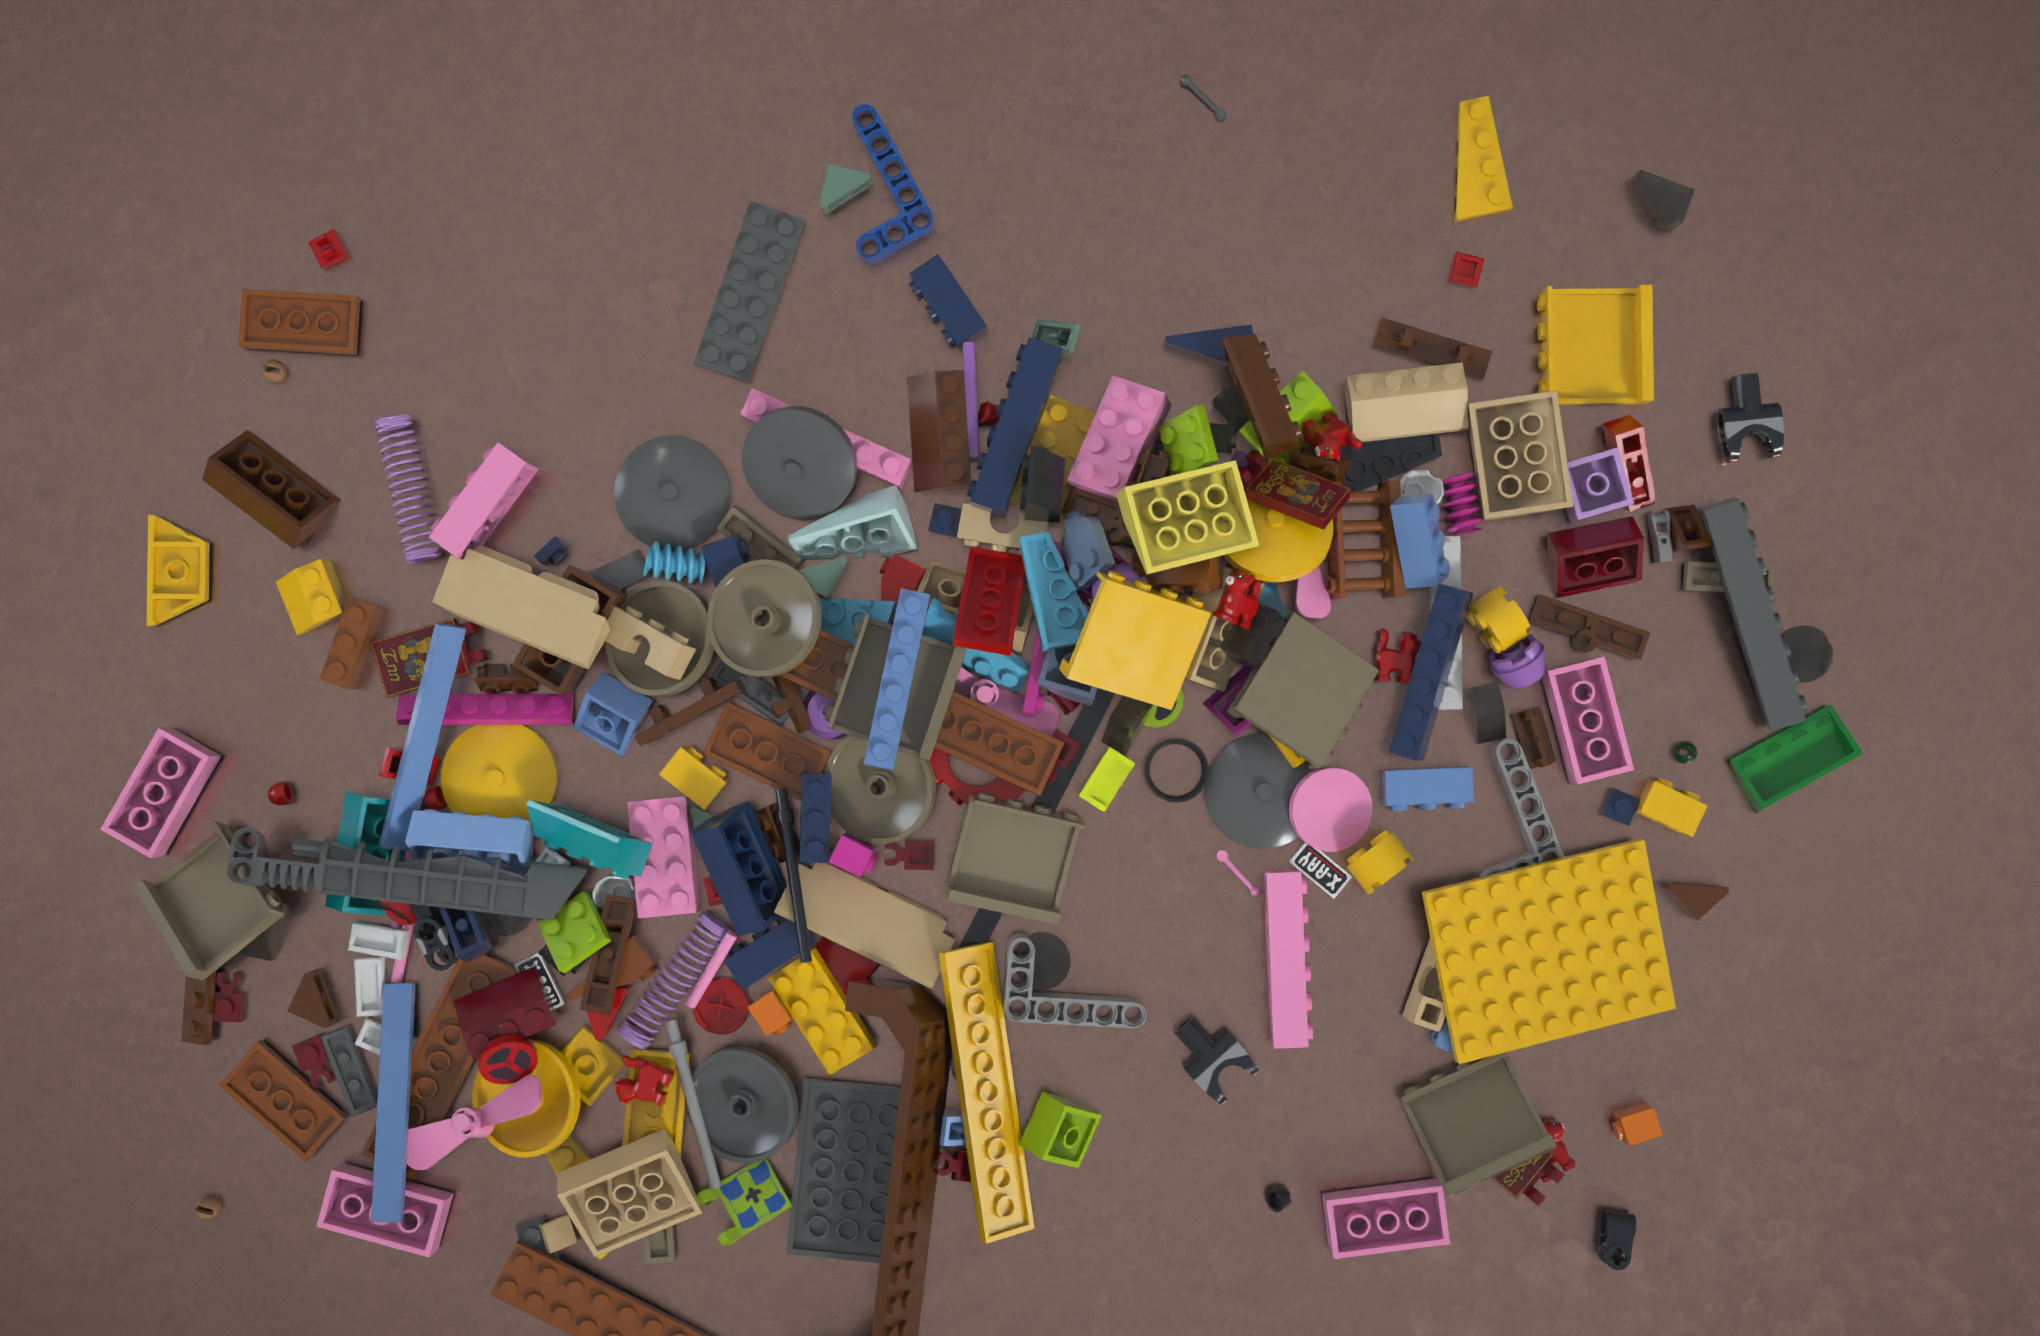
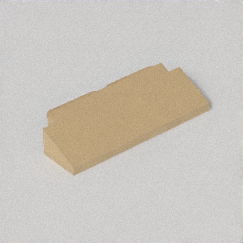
M481 545L476 546L473 550L468 548L463 560L450 555L432 601L434 607L589 670L611 631L606 617L597 614L600 606L596 591L549 572H542L539 576L532 574L533 570L529 564Z
M830 862L815 863L812 869L798 864L806 922L809 930L932 989L941 971L938 953L951 950L955 941L954 938L943 933L947 924L943 915L894 891L885 892L879 889L875 882L863 876L858 877ZM788 883L774 913L795 922Z

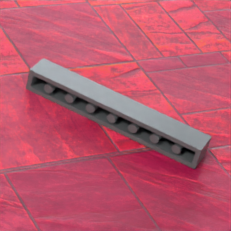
M1731 497L1700 507L1705 528L1712 541L1713 555L1765 725L1771 731L1804 722L1806 721L1804 712L1808 711L1804 696L1798 695L1796 685L1800 684L1796 669L1794 667L1790 668L1787 659L1791 657L1789 645L1786 640L1782 641L1779 630L1783 629L1781 618L1778 612L1773 613L1771 602H1775L1770 585L1765 586L1762 575L1766 574L1764 562L1761 557L1757 558L1754 547L1758 546L1757 538L1754 531L1748 530L1746 519L1750 518L1745 502L1740 503L1739 499Z

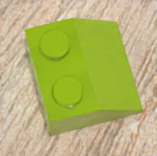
M1042 1092L1019 1145L1041 1160L1079 1168L1102 1115L1061 1096Z

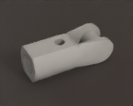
M1663 509L1662 513L1655 514L1653 511H1648L1647 523L1651 536L1654 563L1673 561L1674 552L1669 511ZM1663 524L1664 532L1657 533L1656 525Z

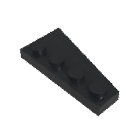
M1439 433L1362 442L1360 449H1354L1349 444L1342 446L1340 455H1345L1346 459L1351 460L1349 470L1345 471V485L1343 486L1351 488V491H1362L1442 456Z

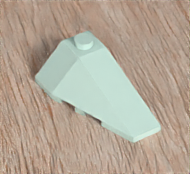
M896 485L868 493L788 536V541L792 548L803 559L835 558L837 554H853L854 558L863 557V553H880L881 557L917 549V542L908 508Z

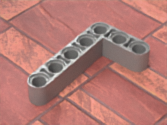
M1498 739L1491 746V757L1528 852L1487 867L1481 872L1479 878L1516 869L1518 864L1523 862L1527 866L1542 863L1544 855L1548 852H1552L1555 859L1564 857L1522 747L1513 739ZM1504 744H1509L1512 748V755L1507 760L1503 759L1500 755V749ZM1515 771L1521 772L1523 776L1522 783L1517 787L1511 783V775ZM1530 798L1533 801V809L1526 814L1523 812L1521 805L1524 799ZM1541 825L1544 829V835L1540 840L1536 841L1532 836V830L1535 826Z
M1022 933L1014 934L1008 939L1002 1004L1006 1016L1011 1021L1115 1028H1138L1146 1021L1147 1014L1145 1008L1138 999L1133 997L1032 991L1035 958L1034 945L1031 939ZM1018 942H1026L1028 944V950L1023 955H1017L1013 952V948ZM1014 972H1025L1026 979L1019 984L1013 983L1011 976ZM1014 1000H1021L1024 1002V1007L1019 1012H1011L1009 1010L1010 1003ZM1051 1002L1053 1008L1049 1013L1041 1014L1038 1012V1007L1041 1003ZM1073 1003H1078L1082 1006L1080 1013L1074 1016L1067 1014L1068 1007ZM1101 1005L1110 1006V1012L1105 1017H1098L1096 1015V1010ZM1129 1007H1138L1139 1013L1135 1018L1128 1019L1125 1017V1012Z

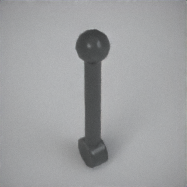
M1189 75L1181 77V84L1188 86L1215 112L1217 120L1223 121L1226 118L1227 111L1223 108L1219 109L1192 83Z

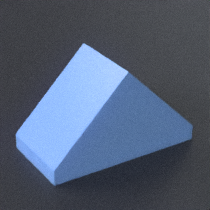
M945 1108L940 1137L941 1146L966 1145L960 1110Z

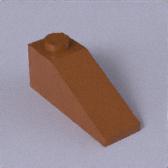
M637 935L631 937L627 942L617 987L633 983L638 978L645 981L656 971L653 965L659 960ZM587 977L566 994L569 1000L583 996ZM597 977L604 981H610L608 978Z

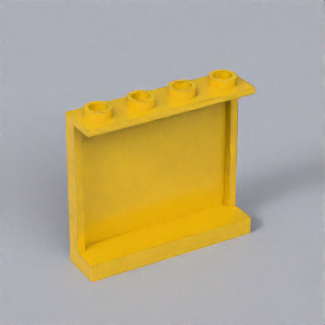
M1640 285L1637 288L1552 289V286L1544 288L1537 298V309L1542 311V323L1538 324L1537 330L1538 340H1542V352L1538 354V368L1542 369V380L1539 381L1538 393L1557 391L1559 405H1638L1654 401L1652 285Z
M1109 570L1108 574L1097 571L1096 576L1102 581L1071 659H1063L1059 670L1067 679L1172 710L1211 612L1203 606V601L1195 597L1187 596L1185 600L1177 597L1178 593L1162 587L1158 591L1151 589V584L1139 579H1135L1134 583L1127 581L1124 575Z

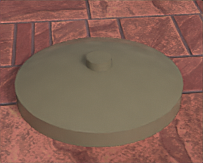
M770 559L749 561L730 571L720 581L712 594L707 612L708 634L718 656L732 669L746 675L762 678L784 674L802 663L816 644L822 621L819 597L809 579L796 568Z
M651 581L634 588L628 593L621 608L626 609L627 606H631L642 612L641 618L647 622L651 618L665 625L664 631L670 635L674 631L689 639L687 644L695 648L696 651L681 680L667 677L644 664L650 652V644L647 639L639 645L635 654L622 651L605 641L609 665L616 677L626 687L637 693L653 697H666L678 694L692 686L702 676L711 661L714 648L707 629L708 606L695 591L672 581Z
M848 736L833 750L825 767V772H831L832 816L847 833L864 842L888 844L910 836L925 823L935 802L936 779L931 762L897 751L893 771L865 766L864 760L868 741Z

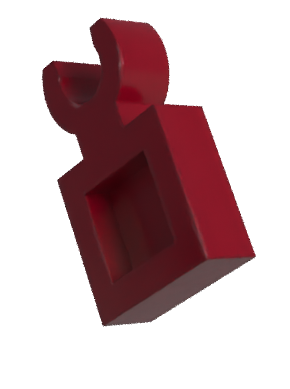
M1058 729L1054 731L1051 737L1064 742V745L1047 780L1048 783H1053L1058 775L1057 767L1059 765L1067 769L1081 747L1080 743Z
M905 840V848H900L895 843H888L885 845V849H893L896 852V857L892 860H884V864L893 866L899 861H905L904 870H934L935 841Z
M220 971L217 973L216 982L221 989L220 991H215L213 1021L242 1022L245 992H236L237 986L242 981L241 972H234L233 980L229 983L225 978L226 971Z
M322 1033L292 1045L301 1071L310 1070L312 1073L310 1084L313 1089L321 1087L319 1082L320 1075L326 1077L328 1084L335 1081L334 1072L325 1065V1063L329 1062L320 1038Z
M955 1150L954 1158L944 1152L935 1153V1157L945 1160V1165L941 1169L933 1168L934 1173L946 1176L952 1172V1180L971 1182L967 1151Z

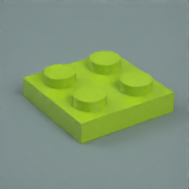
M1195 405L1158 427L1164 451L1170 453L1169 471L1171 476L1205 468L1219 461L1205 405Z
M582 891L564 904L553 920L543 919L537 924L558 970L562 973H567L612 941L590 894Z

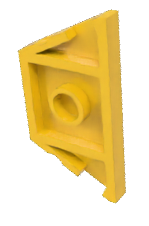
M148 515L147 626H157L209 600L210 543L156 515Z

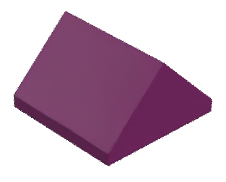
M1246 665L1229 679L1225 692L1217 690L1203 703L1233 737L1240 735L1252 724L1243 717L1235 718L1227 712L1251 672Z

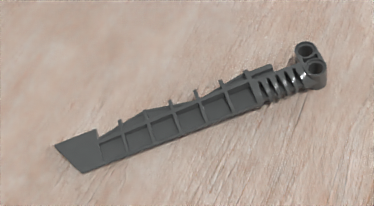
M249 827L240 828L234 833L227 865L229 879L242 885L262 887L265 883H269L270 888H274L276 884H280L281 889H286L289 885L295 891L298 887H303L304 892L314 888L315 893L546 920H553L587 873V868L531 861L527 878L501 869V858L499 857L496 858L495 866L469 858L465 853L457 857L433 859L434 852L430 849L428 850L426 860L398 862L400 848L396 845L393 847L391 860L387 861L365 853V842L360 841L356 850L335 843L332 838L328 837L324 841L295 838L292 844V856L319 859V864L264 858L266 846L264 835L260 831ZM249 834H253L255 837L254 846L250 849H245L243 846L244 838ZM247 863L250 866V874L246 878L241 879L238 876V869L241 865Z

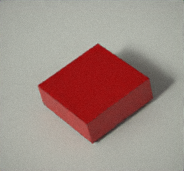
M1456 252L1448 281L1476 288L1484 258Z

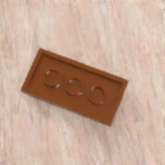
M242 289L238 347L357 355L360 297Z
M727 701L702 754L774 789L787 788V795L801 801V771L823 772L832 751Z
M262 1040L257 1041L219 1084L224 1091L305 1162L314 1155L347 1117L321 1092L313 1089L304 1077Z

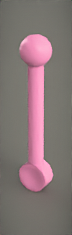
M1219 850L1216 854L1217 859L1224 861L1249 888L1252 897H1259L1261 889L1254 886L1228 858V853L1225 850Z

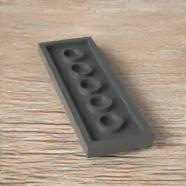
M750 200L694 360L695 365L750 383L804 228L805 219Z

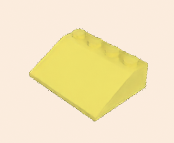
M1236 460L1127 486L1116 493L1123 521L1146 574L1259 546Z

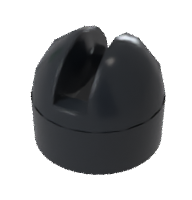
M1275 1187L1269 1190L1266 1194L1268 1207L1274 1212H1281L1287 1209L1291 1204L1290 1192L1284 1187Z

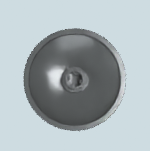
M785 406L772 410L756 422L744 441L742 466L750 488L765 505L782 515L797 519H812L827 515L843 503L854 486L857 475V458L853 444L846 432L835 420L816 409L804 406Z
M670 435L648 440L635 448L627 456L616 477L614 499L622 523L636 539L650 547L654 541H658L660 550L664 548L666 543L670 544L671 551H675L679 545L682 546L683 551L699 546L718 531L716 528L729 510L731 487L723 464L710 449L696 440Z
M1267 733L1249 734L1237 738L1226 745L1210 764L1208 780L1204 787L1205 802L1209 815L1223 834L1243 846L1256 849H1270L1288 844L1298 837L1289 817L1291 795L1299 781L1316 769H1310V762L1307 760L1298 767L1293 768Z
M731 1047L714 1053L694 1071L692 1079L713 1153L723 1159L736 1163H756L773 1156L786 1145L797 1124L798 1099L790 1077L773 1058L752 1048ZM686 1102L687 1114H688V1117H689V1121H690V1123H691V1126H692V1128H693V1130H694V1127H693V1124H692V1120H691V1116H690L689 1109H688V1105H687V1102Z

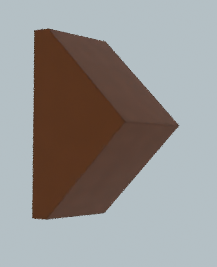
M1694 504L1666 508L1670 514L1673 552L1711 546L1712 541Z
M1662 882V888L1685 914L1694 920H1699L1729 893V887L1722 885Z
M318 968L303 975L287 1011L320 1027L327 1028L338 1023V1019Z

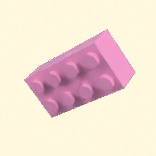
M1112 375L1067 478L1069 484L1118 502L1116 493L1124 487L1131 486L1133 479L1138 480L1141 468H1138V462L1143 451L1147 452L1148 447H1154L1160 433L1158 427L1164 424L1172 405L1166 393Z
M499 442L495 446L491 445L485 451L482 457L484 462L479 469H473L465 480L467 485L461 493L457 492L448 503L449 510L444 517H438L431 526V531L433 532L429 538L456 558L464 559L468 548L473 550L476 546L484 545L538 470L536 466L514 450Z
M1595 657L1546 670L1542 676V681L1569 784L1578 785L1633 771L1634 767L1605 657Z
M172 727L158 728L100 830L149 858L163 857L221 755Z
M685 795L627 802L630 834L653 843L641 877L634 876L638 918L697 913L701 910L695 842L691 835V832L694 830L693 819L689 810L691 809V799Z
M341 1163L332 1169L316 1227L425 1257H431L438 1250L454 1193L406 1180L403 1222H371L374 1171Z
M1437 1179L1322 1193L1328 1247L1333 1259L1450 1244L1443 1185Z

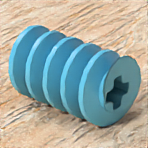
M654 541L651 548H648L643 576H646L650 569L653 570L654 578H658L661 571H664L665 580H669L672 574L676 573L677 582L680 583L686 575L689 585H692L694 580L699 578L701 587L706 560L702 550H700L697 557L694 556L693 548H689L686 554L683 555L682 546L678 545L672 553L669 543H666L664 548L660 550L659 542Z

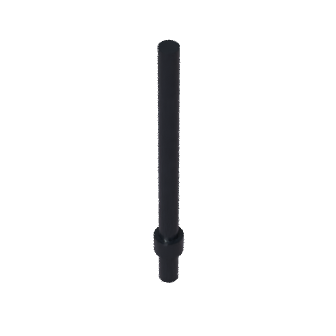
M780 788L775 790L778 812L775 814L777 825L781 827L800 962L808 963L812 962L792 828L794 815L793 810L789 808L787 788Z

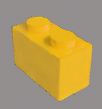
M685 746L680 747L659 775L702 809L707 810L729 784L730 781L724 778L727 773L714 763L710 767L702 760L704 755L693 746H690L688 749Z
M1658 777L1657 781L1647 780L1639 796L1640 801L1635 812L1682 835L1693 837L1708 805L1699 802L1701 797L1695 793L1684 790L1682 794L1674 790L1675 784Z

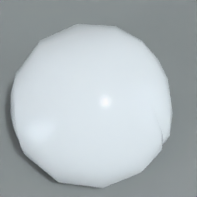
M1411 470L1400 478L1401 497L1433 494L1434 502L1440 503L1444 495L1443 482L1440 478L1433 477L1428 470Z
M611 873L600 879L592 891L595 907L603 910L607 894L636 899L634 880L631 877H628V879L619 878Z

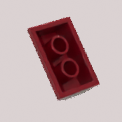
M1630 516L1548 533L1547 556L1557 598L1642 581L1644 536L1634 517Z
M536 965L454 1000L461 1034L473 1060L478 1058L479 1052H482L486 1048V1044L495 1038L506 1035H518L523 1039L556 1025L559 1019Z

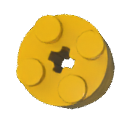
M1497 586L1469 606L1466 616L1472 626L1476 625L1482 633L1479 635L1482 644L1488 650L1492 648L1497 654L1504 653L1532 634V631L1527 630L1530 624L1523 611L1514 599L1507 601L1503 597L1507 592L1500 586Z
M1387 830L1383 831L1369 842L1372 848L1366 851L1362 847L1347 859V862L1350 864L1347 866L1348 870L1368 895L1375 891L1372 885L1375 888L1380 885L1382 886L1404 869L1407 864L1415 860L1394 832L1389 834Z

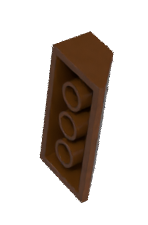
M1256 334L1223 338L1225 360L1265 459L1269 460L1299 448V438L1302 437V433L1297 421L1291 422L1288 412L1292 409L1286 394L1280 395L1277 385L1281 384L1275 367L1270 369L1266 359L1270 358V354L1265 342L1259 343Z
M964 370L935 371L907 377L914 493L969 489L971 484Z
M248 430L208 457L202 478L209 486L292 549L297 548L314 534L338 502L337 497Z
M568 565L562 576L564 579L596 591L600 606L597 614L606 617V620H608L614 606L621 608L628 595L606 580L572 565ZM527 644L523 645L512 664L515 668L559 695L572 693L586 669Z

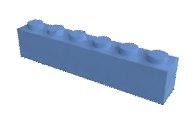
M901 588L865 755V766L889 771L894 770L930 594Z

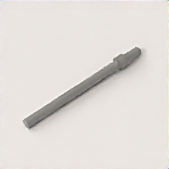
M676 1018L665 1021L670 1039V1044H668L671 1057H674L710 1189H717L722 1185L686 1057L688 1052L685 1040L681 1038Z

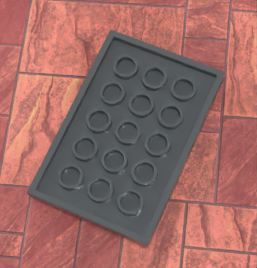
M804 1078L787 1254L880 1263L901 1087Z

